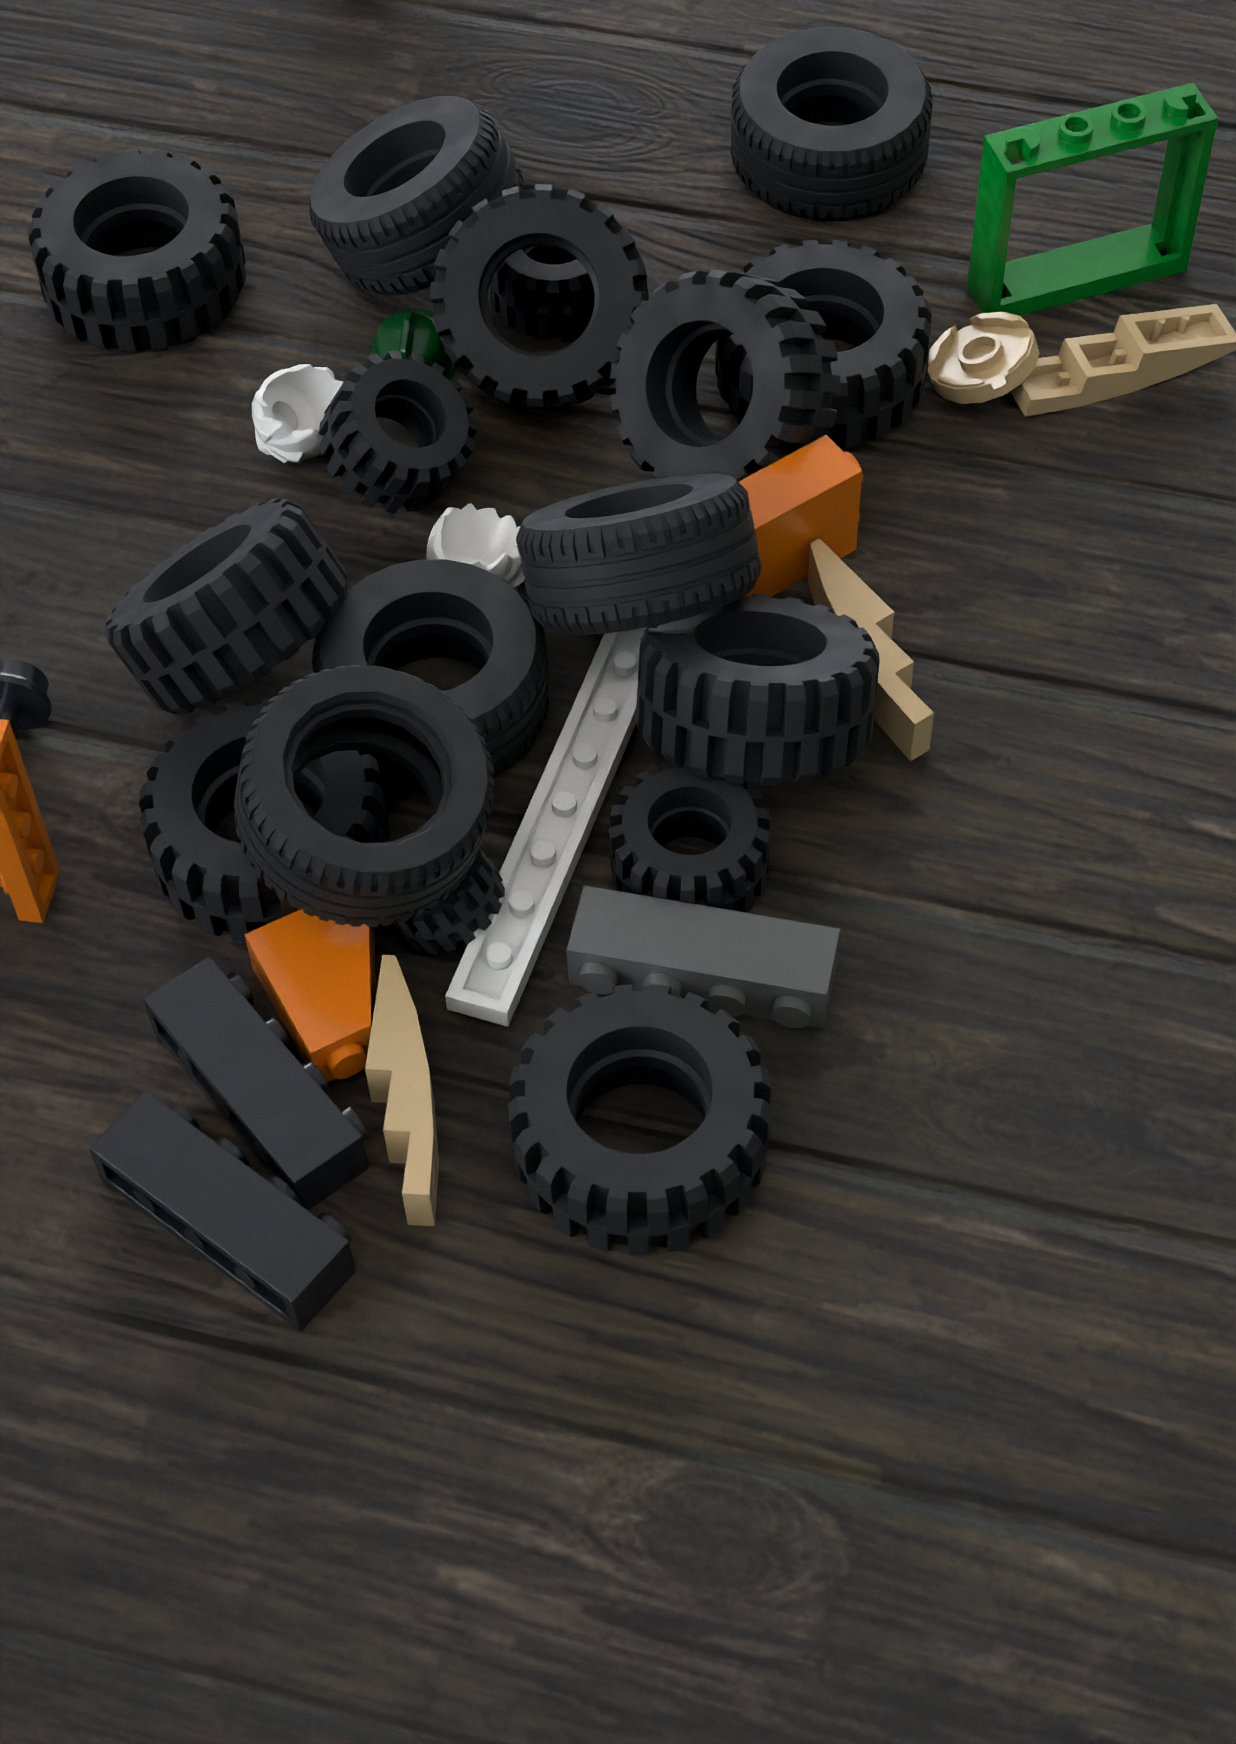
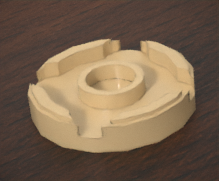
M1005 312L981 313L969 318L971 325L963 327L959 331L956 325L946 330L932 345L929 352L928 373L934 390L945 400L969 404L983 403L1003 396L1022 384L1035 369L1040 354L1035 335L1022 317Z

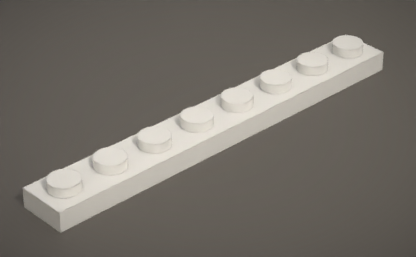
M646 628L604 634L499 872L503 879L501 883L505 887V896L498 898L502 907L498 914L489 915L488 918L492 924L485 931L478 928L473 932L476 939L468 943L445 995L447 1010L509 1027L635 728L640 638L644 635Z

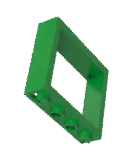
M1194 83L984 136L967 289L981 313L1005 312L1021 316L1187 271L1218 117ZM1168 140L1152 224L1006 262L1016 181L1018 178ZM1024 160V162L1013 165L1011 164L1013 162ZM1158 250H1162L1165 256H1162ZM1002 292L1005 293L1007 298L1001 299Z

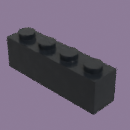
M209 956L143 999L155 1035L270 1175L279 1177L293 1189L302 1207L310 1210L369 1169L363 1143L369 1138V1135L361 1119L348 1105L339 1109L327 1095L330 1093L329 1086L319 1069L308 1059L300 1064L289 1051L292 1045L285 1030L272 1015L264 1019L261 1018L252 1007L255 1002L250 990L237 973L233 971L225 975Z
M145 1091L88 1147L100 1179L300 1332L356 1272L350 1248L351 1237L336 1219L326 1213H320L318 1217L310 1213L300 1205L297 1194L287 1183L275 1175H270L265 1179L249 1167L248 1159L239 1148L225 1138H219L216 1142L200 1131V1126L192 1114L177 1102L171 1101L166 1106L149 1092Z

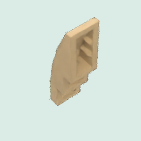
M1217 304L1121 315L1113 333L1064 339L1058 356L1038 358L1035 369L1022 384L1010 392L1025 417L1081 407L1160 383L1236 351V332Z
M820 538L810 543L808 584L814 604L832 608L834 614L838 616L847 615L856 621L859 628L864 627L876 645L880 658L874 720L911 762L930 750L934 712L911 690L914 661L892 640L894 611Z
M382 955L365 1066L371 1102L387 1103L383 1132L389 1163L406 1164L402 1197L408 1225L435 1227L439 1157L435 1103L430 1071L417 1011L396 955Z

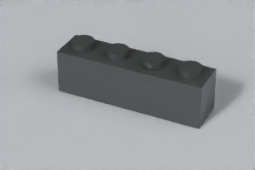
M583 886L567 946L569 985L580 986L589 992L595 991L596 994L601 995L612 993V986L632 984L633 991H650L651 984L672 987L673 996L685 999L687 993L691 992L709 1000V1009L714 1013L721 1009L732 1017L747 1015L774 1020L778 1024L789 1028L811 1026L824 1029L838 961L840 929Z

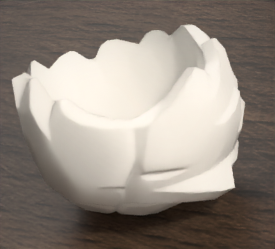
M299 364L270 375L255 393L252 402V418L255 425L258 449L266 455L274 456L283 463L287 461L301 463L303 460L319 456L321 454L319 444L324 436L318 434L320 422L325 416V410L343 381L335 380L333 371L328 367H312L310 364Z
M470 503L461 510L448 507L433 526L427 544V560L447 559L473 564L505 579L515 588L524 582L525 578L520 563L521 556L519 555L516 543V536L520 526H516L512 516L506 515L503 518H499L494 508L476 510L472 503Z

